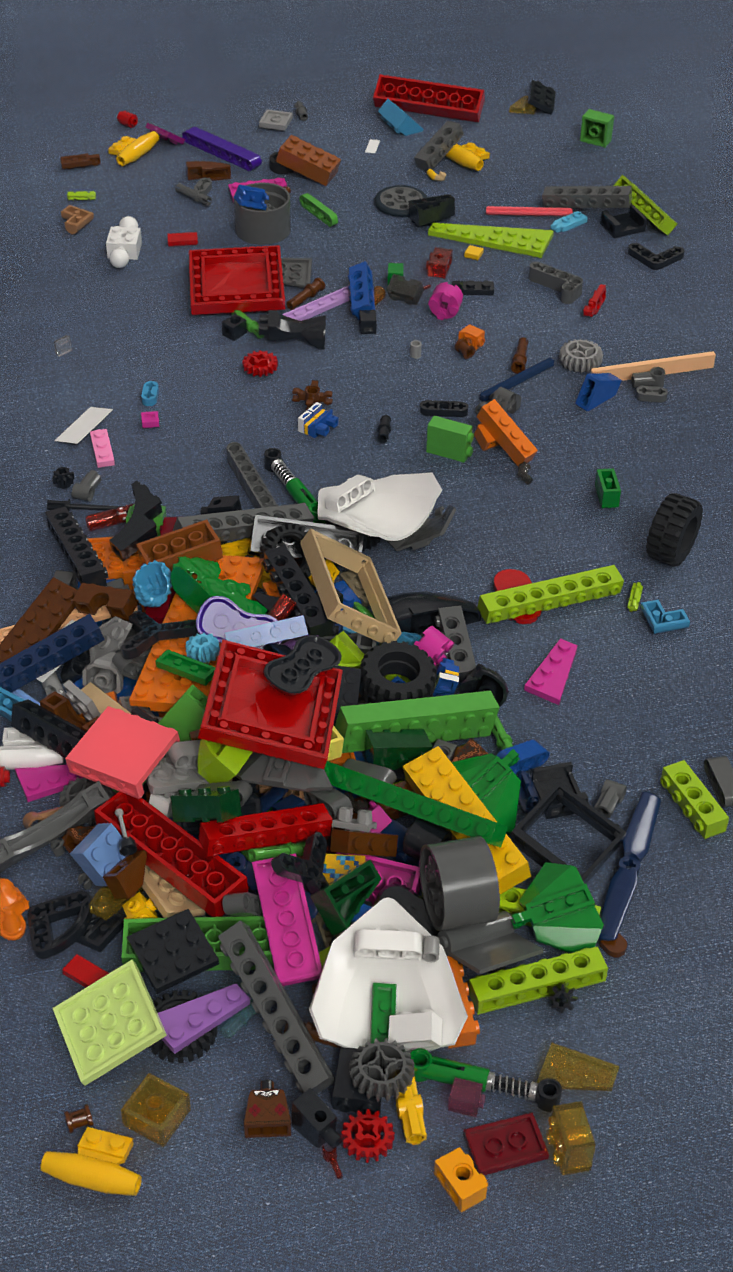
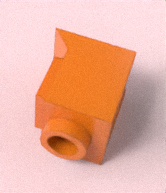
M469 324L459 331L458 340L466 339L468 344L477 350L485 343V331Z

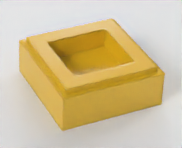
M470 245L464 252V257L479 260L484 253V248Z

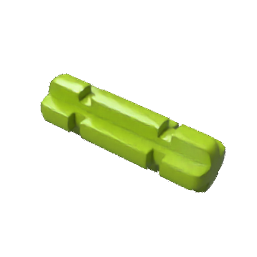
M68 192L67 197L68 200H96V192Z
M640 582L632 584L627 604L630 612L638 610L643 590Z

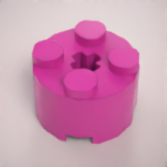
M448 282L438 284L429 299L428 305L431 312L440 320L453 318L460 309L463 293L457 285L453 286L448 284Z
M430 626L423 632L425 635L419 642L416 640L414 645L418 646L420 650L423 649L427 652L428 657L430 656L434 661V665L437 666V664L439 665L442 662L443 658H447L445 653L452 649L454 642L434 626Z

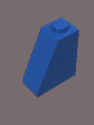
M611 373L587 374L575 404L586 411L592 410L615 396L622 380Z

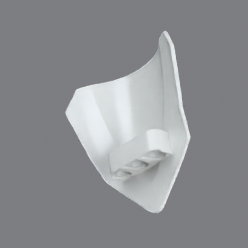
M432 472L391 475L377 480L358 474L347 479L341 485L325 487L319 490L318 520H328L353 531L380 537L384 540H402L412 535L423 525L433 510L435 502L442 492V488Z
M384 898L332 942L309 1008L321 1040L332 1042L343 1048L358 1049L359 1045L365 1047V1043L367 1041L370 1042L373 983L397 984L395 1015H399V1012L402 1011L420 1013V1010L423 1009L433 1010L435 1014L443 1019L441 1047L455 1045L468 1015L444 948L441 944L439 945V959L436 962H426L423 959V941L425 937L432 935L394 899ZM431 1047V1048H421V1049H425V1050H427V1051H432V1050H435V1049H438V1048H441V1047ZM415 1049L405 1050V1052H406V1051H410V1053H411V1052H412L413 1050H415Z

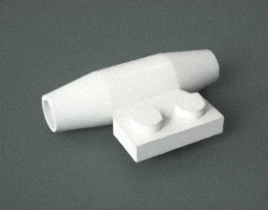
M13 727L4 728L3 746H0V767L5 766L6 770H15V768H38L64 763V757L55 751L48 749L43 744L34 741L31 737L20 733L19 730Z

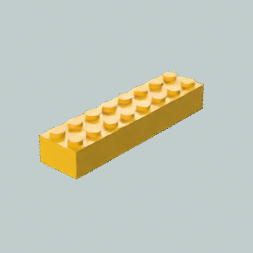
M439 746L403 765L406 781L415 793L497 822ZM442 827L451 831L452 840L470 838L467 835ZM507 834L504 837L501 848L488 844L497 871L500 894L531 877L528 861Z

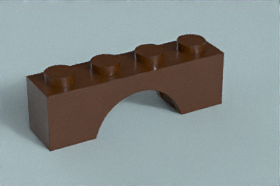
M56 691L40 701L41 707L86 732L99 718L97 716L89 722L85 721L75 712L69 699Z

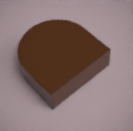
M619 933L615 940H602L599 946L609 956L617 958L626 953L627 941Z

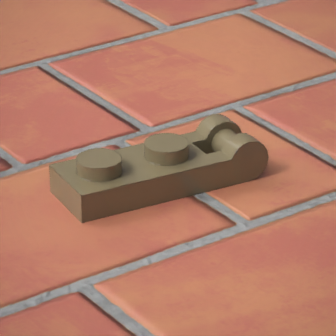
M351 570L340 573V581L344 580L360 599L362 605L368 607L369 601L358 574Z

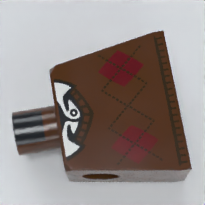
M272 1080L261 1081L260 1090H252L249 1093L244 1119L245 1138L291 1136V1118L285 1091L275 1089Z

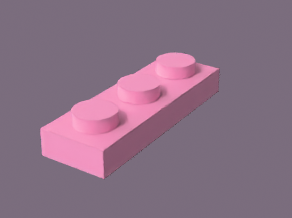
M107 429L90 431L97 467L115 465Z

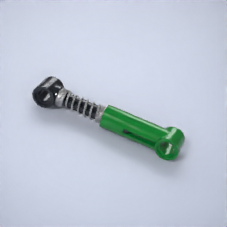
M277 448L266 449L264 452L265 469L275 472L297 504L306 503L314 516L313 523L325 524L326 520H318V501L302 481L290 472V469H288L282 459L281 450Z
M418 1048L410 1053L411 1059L414 1061L416 1082H423L428 1079L484 1093L486 1090L491 1091L492 1089L493 1092L498 1090L500 1094L502 1092H505L506 1095L511 1093L513 1097L515 1095H518L519 1098L524 1096L525 1099L535 1101L537 1106L545 1112L555 1111L560 1105L562 1087L553 1078L543 1079L539 1083L533 1081L527 1083V1080L522 1082L521 1079L514 1080V1077L509 1079L508 1076L502 1077L501 1074L496 1076L488 1068L431 1056V1053L425 1049Z

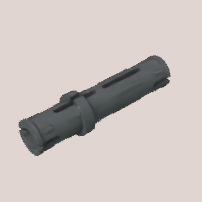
M181 183L176 185L180 188H175L176 192L194 199L195 202H201L206 206L211 204L207 200L212 201V198L204 195L203 192L193 190Z

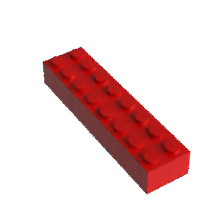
M380 74L373 100L375 107H381L387 99H390L403 111L479 122L485 94L482 89Z
M119 791L94 810L96 824L112 823L123 837L119 819L115 815L116 809L121 808L124 811L122 817L127 837L135 840L137 851L145 850L147 853L146 866L210 916L221 917L225 914L223 909V897L225 895L248 892L247 877L218 855L207 857L200 841L143 798L138 799Z

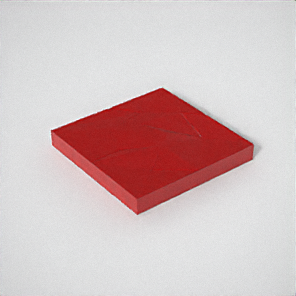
M280 245L189 250L191 315L234 313L236 310L242 312L286 310Z
M222 640L198 738L324 769L328 759L343 670L332 668L318 673L307 690L297 695H287L274 688L264 675V668L268 662L286 655Z

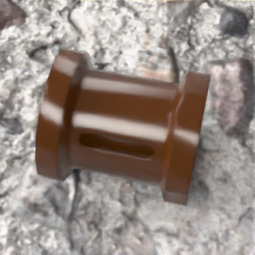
M462 338L456 342L455 350L461 352L465 359H469L475 354V348L469 345L466 339Z
M88 1104L84 1105L82 1109L70 1113L68 1111L64 1112L69 1133H73L74 1129L86 1125L94 1126Z

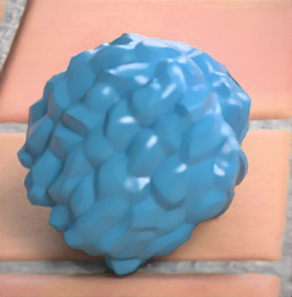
M154 560L149 562L148 565L144 563L140 570H136V574L132 579L136 599L145 607H160L167 601V596L171 594L170 569L165 563Z

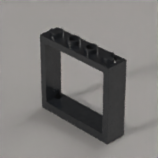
M558 781L513 829L510 839L520 851L541 867L546 862L567 865L526 833L543 813L558 800L612 841L583 875H580L584 884H586L623 843L627 832L621 829L619 824L609 820L603 812L593 808L587 800L580 798L569 787H565Z

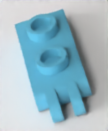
M576 211L555 220L551 224L550 229L557 233L560 231L565 232L586 223L588 217Z

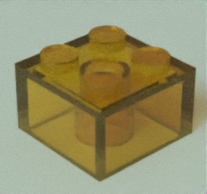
M148 1073L121 1109L123 1126L164 1147L190 1112V1096L187 1092Z
M582 1101L553 1106L552 1115L548 1118L550 1128L546 1131L549 1145L553 1144L555 1150L553 1158L556 1167H560L562 1176L590 1171L596 1144Z

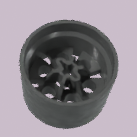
M261 182L245 185L265 189L269 200H264L267 208L266 210L240 206L234 199L236 235L245 242L258 245L277 243L288 237L291 232L289 192L284 187L273 183Z
M476 836L422 846L419 860L420 881L425 907L433 927L437 931L494 922L498 917L500 907L499 883L494 859L484 838Z

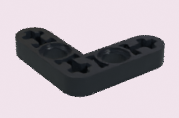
M631 243L628 247V254L653 270L662 269L682 260L685 251L682 247L676 246L656 255L638 243Z

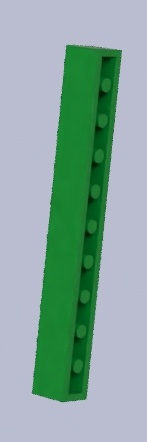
M326 762L324 770L332 786L469 837L481 836L488 844L500 848L502 846L508 826L335 763Z

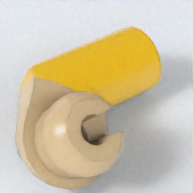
M432 169L427 170V175L432 180H445V172L440 171L438 175Z

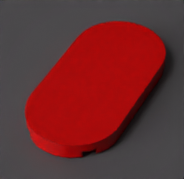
M506 569L495 575L493 587L496 592L531 584L532 582L524 572ZM542 610L536 611L531 615H520L513 618V620H516V623L531 624L538 620Z

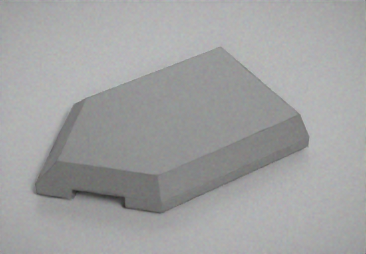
M115 616L101 625L99 628L105 640L89 649L90 663L110 652L120 650L133 624Z

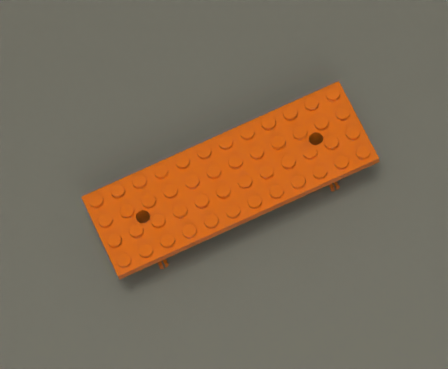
M223 555V558L215 561L221 569L218 578L250 584L251 593L246 595V598L253 600L252 595L256 593L264 572V567L261 563L264 558ZM193 573L191 575L194 579L197 578V574ZM175 593L163 623L196 620L198 614ZM189 637L160 640L152 646L130 696V706L149 707L150 711L159 712V717H164L192 684L208 697L212 680L205 686L156 667L155 661L167 649L187 656L185 646ZM218 656L216 661H210L208 665L216 667Z

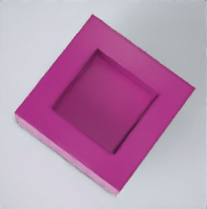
M158 411L141 412L142 428L159 427Z

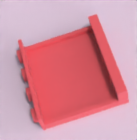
M108 706L65 759L69 772L94 782L99 781L104 786L140 799L144 794L142 784L175 742H180L178 731L173 728H167L154 721L145 720L138 715H132L121 709Z

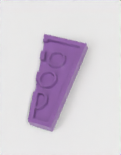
M233 984L159 1012L158 1016L167 1036L162 1038V1041L174 1054L250 1005L249 996L237 984Z

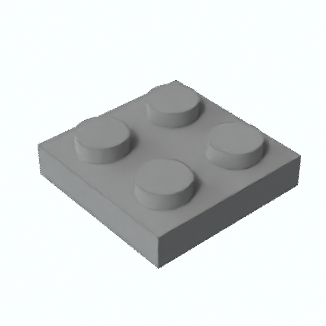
M267 109L259 121V127L285 131L293 118V113Z
M68 680L63 684L67 691L65 693L66 697L74 703L72 707L79 715L83 713L87 722L101 715L93 700L74 683Z

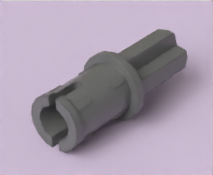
M297 101L295 104L296 113L302 121L308 119L307 109L303 106L302 102Z

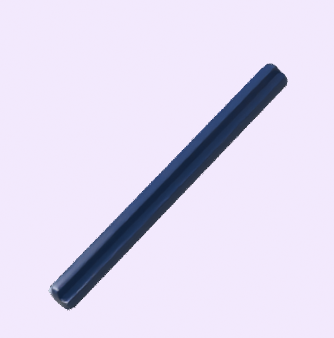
M549 357L481 392L479 399L487 401L490 399V395L499 387L510 389L553 367L554 359Z

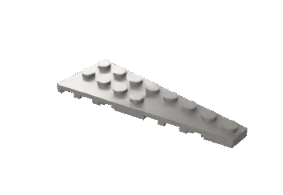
M130 696L119 697L118 703L130 713L132 709L136 708V706H130ZM139 707L151 717L156 718L148 707ZM167 753L146 779L152 795L179 793L178 790L184 788L196 790L201 784H209L207 780L198 774V768L176 769Z

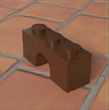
M81 583L72 600L78 613L96 615L99 608L106 605L112 618L116 616L129 621V616L133 614L138 604L132 590Z
M332 829L330 851L346 854L396 857L398 835Z

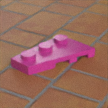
M67 764L38 768H15L16 776L27 802L63 791L64 786L69 784V780L75 781L76 777L84 778L69 772Z

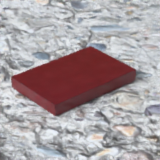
M533 1112L463 1130L475 1169L479 1174L488 1175L549 1159V1152Z

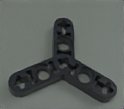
M144 612L133 613L129 616V622L133 624L132 629L138 634L121 646L122 657L124 659L136 658L160 640L196 636V633H198L196 620L158 624Z
M320 832L310 835L306 839L303 858L281 853L271 861L274 872L281 877L305 883L311 894L316 893L328 885L323 875L327 841Z

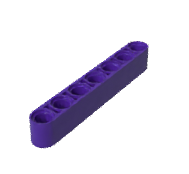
M195 126L182 133V138L185 139L186 143L247 171H252L262 164V159L258 154Z

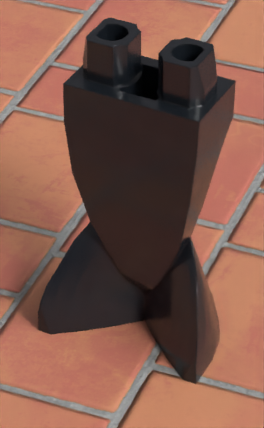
M269 310L268 315H260L259 335H268V340H288L303 336L314 347L325 349L326 315L303 321L284 316L277 310Z

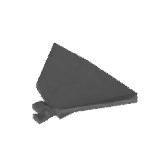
M448 505L444 514H442L444 507H438L435 510V518H427L423 525L412 535L402 540L386 541L397 552L411 546L413 550L427 546L434 538L445 534L456 509Z
M256 752L250 755L235 776L239 780L248 783L297 791L333 790L324 769Z

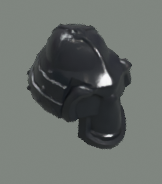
M477 664L476 668L471 670L466 679L458 686L459 694L491 691L499 707L507 701L509 693L506 682L498 671L490 668L486 669L482 664Z

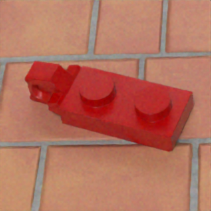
M600 284L598 289L594 291L593 297L589 299L588 305L584 307L583 316L593 317L594 314L598 313L606 300L605 285Z

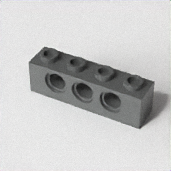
M447 120L414 157L417 167L426 171L429 169L433 170L463 137L464 133L461 124Z
M460 605L438 608V614L435 616V626L439 627L440 632L452 640L454 644H457L449 652H446L445 656H447L446 659L454 660L455 666H459L460 683L466 679L471 670L476 668L462 607Z

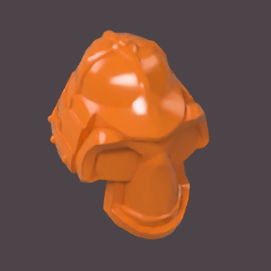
M0 878V935L7 940H18L26 931V921L22 913L30 908L29 901L9 879Z

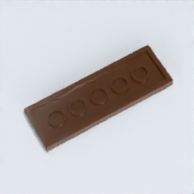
M53 577L0 643V663L56 633L75 609L72 600L78 590Z

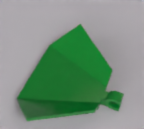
M512 749L502 760L491 753L451 762L495 820L502 825L508 826L506 833L511 834L516 825L521 780L512 771L510 766H513L520 760L519 754Z
M546 862L520 898L519 903L525 911L512 915L511 924L513 928L522 927L530 922L537 942L568 953L595 947L604 924L595 907V901L587 884H584L577 867Z

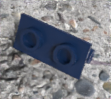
M520 771L517 776L521 780L519 802L523 812L526 813L530 812L541 800L529 774L525 771Z

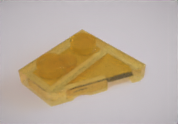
M523 96L510 106L509 112L535 114L536 107L528 104V96Z

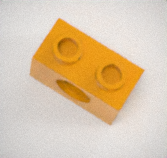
M460 1147L435 1160L434 1174L460 1212L486 1199L488 1182L482 1173L479 1174L474 1168V1162L470 1155L465 1154ZM458 1177H465V1178H467V1179H466V1180H460V1179H458Z

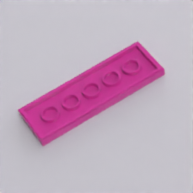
M273 858L252 862L274 970L281 984L287 986L319 979L322 966L303 883L277 875L271 865Z

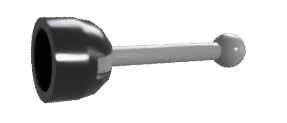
M118 808L115 811V815L119 819L123 838L119 841V851L123 856H130L137 851V845L133 838L127 837L122 817L124 811Z

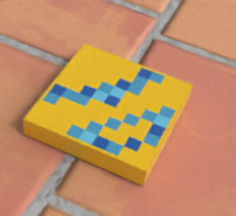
M326 854L323 875L328 884L354 867L366 862V856Z

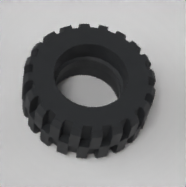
M672 493L665 497V500L662 501L661 506L656 511L649 529V535L647 536L646 552L650 558L670 566L682 564L686 556L689 555L701 526L703 506L699 501L678 493Z
M391 641V643L383 642L379 646H374L364 655L360 665L359 693L366 704L433 697L437 669L432 658L428 657V653L423 649L420 650L414 644L413 646L409 645L408 642L398 643L397 641ZM398 674L407 677L411 682L395 683L383 676Z

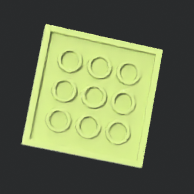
M130 960L53 1008L79 1079L85 1086L167 1036L140 971L133 960Z

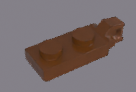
M86 153L60 158L62 169L101 164L99 154L88 155Z

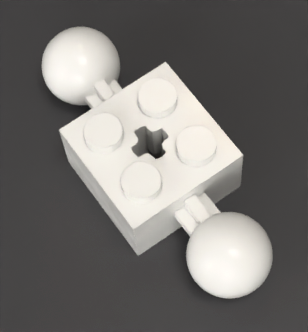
M126 216L120 220L119 226L110 228L106 241L107 257L116 268L125 267L129 259L138 260L142 239L141 228H138L136 219Z

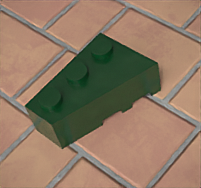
M383 729V733H373L372 730H366L365 758L367 762L391 770L403 768V765L433 749L424 729H401L400 732H390L389 729Z
M230 786L217 787V790L212 791L211 787L198 788V791L192 792L191 788L179 789V793L171 795L173 822H194L195 820L210 822L212 819H217V822H224L242 815L239 789H230Z
M371 859L354 867L310 896L332 936L348 929L353 917L359 913L364 901L370 897L382 878Z

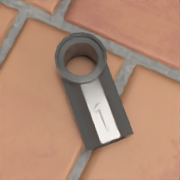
M654 367L649 372L633 373L631 378L633 388L639 386L663 387L665 370L661 367Z
M91 470L80 483L74 484L72 488L73 498L88 502L92 501L95 489L102 481L97 471Z
M606 779L601 790V796L594 808L597 811L603 812L607 818H610L617 804L623 801L627 786Z

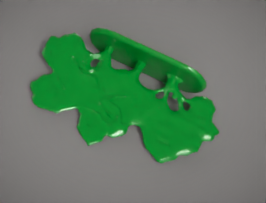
M184 556L178 557L179 562L173 564L171 572L173 589L197 614L202 604L212 596L227 597L240 609L251 614L267 613V609L258 601L246 598V595L251 593L250 584L218 578L221 569L217 562L198 557L190 559ZM193 573L197 574L196 579L191 576Z

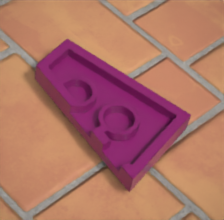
M148 122L145 128L149 129L150 132H157L160 134V138L165 140L169 138V142L176 145L178 143L184 144L185 139Z

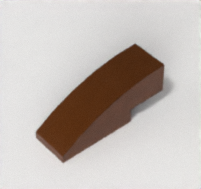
M189 161L186 162L188 180L210 178L212 181L231 179V166L219 162Z

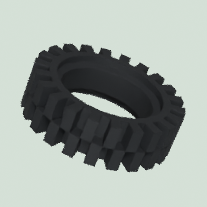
M290 523L271 529V532L265 535L267 538H264L261 542L264 545L260 546V550L263 551L260 554V558H264V551L276 548L277 543L283 537L294 538L300 544L307 534L305 532L306 528ZM303 552V560L299 568L305 577H309L311 573Z
M174 990L172 991L173 997H169L168 993L163 994V1001L159 997L154 1000L155 1009L159 1013L198 998L197 992L192 991L191 996H188V990H182V996H178V991ZM217 1026L175 1054L162 1039L148 1048L152 1049L154 1055L159 1053V1058L162 1060L168 1056V1062L171 1063L174 1062L175 1057H178V1063H184L183 1057H188L189 1062L194 1061V1054L200 1058L203 1056V1050L206 1052L210 1050V1044L213 1045L215 1037H217Z

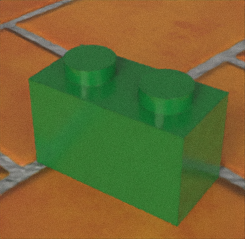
M614 468L597 469L595 488L601 508L619 507L621 489Z

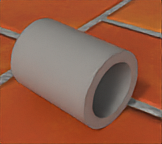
M411 341V358L417 359L421 357L422 343L420 341Z
M436 936L424 938L423 959L426 962H436L439 959L440 940Z

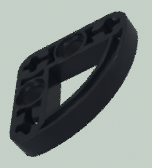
M78 891L36 904L28 910L31 943L36 957L46 959L59 954L69 948L83 935L89 926L93 914V902L88 892ZM65 906L63 910L55 911L57 907ZM78 915L76 921L65 933L53 939L52 922ZM46 928L45 932L36 934L39 929ZM41 942H45L46 944L45 948L43 949Z

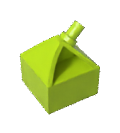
M342 631L330 641L341 652L342 658L338 666L360 669L361 661L365 654Z
M201 739L198 751V774L209 783L228 782L238 774L252 754V751Z

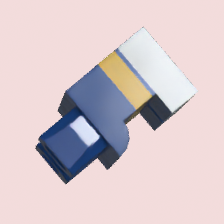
M318 402L298 417V431L314 438L319 434L325 437L329 433V426L333 428L338 426V417L333 415V409L326 411L322 409V404Z
M443 658L437 668L433 697L453 695L459 683V666L454 665V660Z

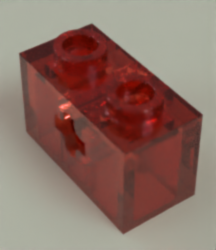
M435 247L433 253H430L429 261L427 260L426 263L428 276L446 279L452 264V249Z

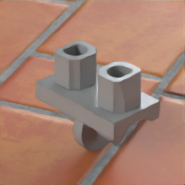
M341 807L339 808L337 819L332 821V827L343 828L344 830L349 829L350 831L370 832L371 829L377 828V822H372L371 810H359L358 818L352 819L353 808Z

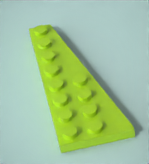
M432 223L428 230V235L538 258H542L554 234L553 230Z

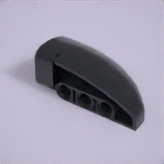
M424 591L400 593L387 597L401 632L417 633L423 637L425 635L423 632L430 626H434L439 630V627L435 626V616L438 614V608L461 605L466 625L481 621V612L473 602L456 596Z

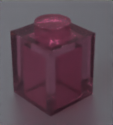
M455 1077L449 1097L448 1111L477 1117L479 1108H484L486 1094H482L483 1084Z

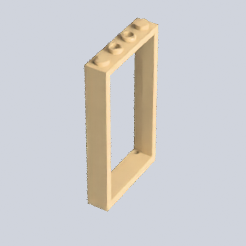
M310 528L300 544L327 619L379 643L396 641L402 632L371 557ZM324 558L358 574L375 619L340 602Z

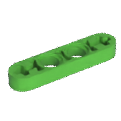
M309 193L300 195L299 200L303 208L329 227L338 224V217L332 210Z

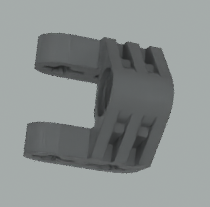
M499 387L489 397L490 401L495 399L506 413H514L521 406V396L503 387ZM483 401L475 407L477 415L482 406L488 402Z

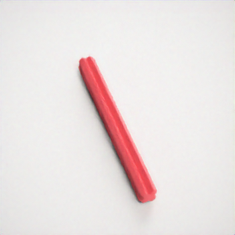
M486 207V215L567 216L573 212L572 208Z

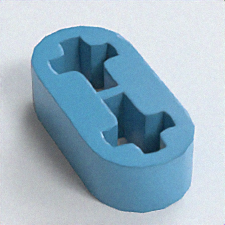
M148 381L144 383L141 394L143 405L153 406L157 403L159 394L157 382Z

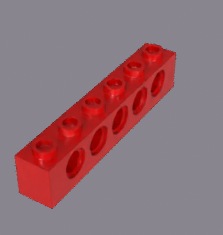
M324 803L239 816L224 822H217V820L201 822L199 841L208 857L303 841L316 832H320L324 837L330 836L333 819Z

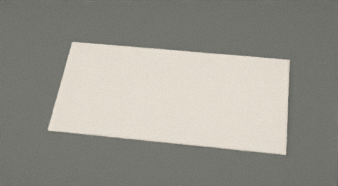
M88 408L55 441L78 444L113 409Z

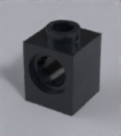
M359 310L361 334H376L377 319L375 310Z
M236 314L222 321V335L233 341L247 333L246 319Z

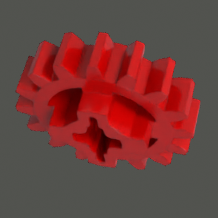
M261 350L257 353L256 351H253L252 354L247 353L243 360L244 371H247V374L253 373V376L257 375L259 377L262 375L268 376V373L273 374V371H277L278 367L277 356H273V353L268 354V351L264 352Z
M367 1109L364 1115L357 1111L356 1118L350 1115L349 1123H343V1131H341L343 1148H348L349 1156L355 1153L356 1161H359L361 1157H365L366 1163H369L370 1158L373 1157L377 1162L379 1161V1154L386 1157L387 1149L393 1148V1124L388 1123L387 1116L380 1118L379 1111H376L374 1115L371 1114L370 1109ZM353 1131L355 1132V1139H354V1140L352 1139V1136H351L352 1133H353ZM381 1132L384 1134L383 1140H381Z

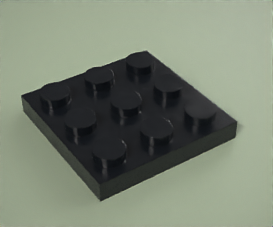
M189 909L127 936V942L156 994L219 965L217 955Z

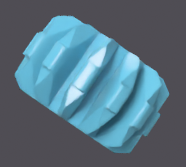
M204 632L199 635L196 633L195 637L190 636L189 640L186 641L187 657L208 664L210 661H216L220 647L219 641L216 637H213V634L206 635Z

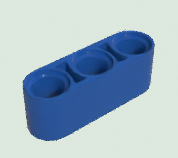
M534 739L503 749L497 754L501 760L512 749L519 754L520 760L513 766H510L515 774L543 765L550 755L549 751Z

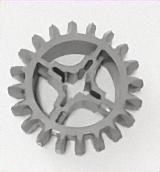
M574 339L561 346L559 358L561 365L565 369L569 368V371L573 370L575 373H589L591 368L601 366L603 351L597 343L593 344V341Z

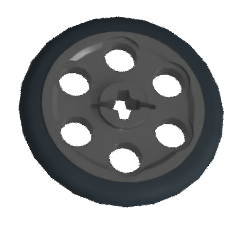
M397 185L380 190L374 198V203L385 214L407 217L409 216L408 201L428 197L418 188Z

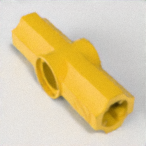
M414 1076L410 1087H407L405 1094L399 1092V1097L396 1099L397 1114L399 1120H402L406 1143L412 1145L420 1144L427 1140L423 1120V1102L421 1095L417 1092Z

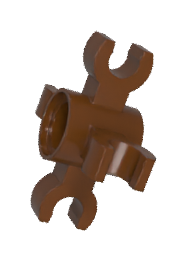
M312 380L311 385L307 386L305 391L300 388H293L292 394L297 395H293L292 401L299 402L305 400L306 411H308L316 402L331 405L333 399L327 397H332L333 392H320L318 387L319 380Z

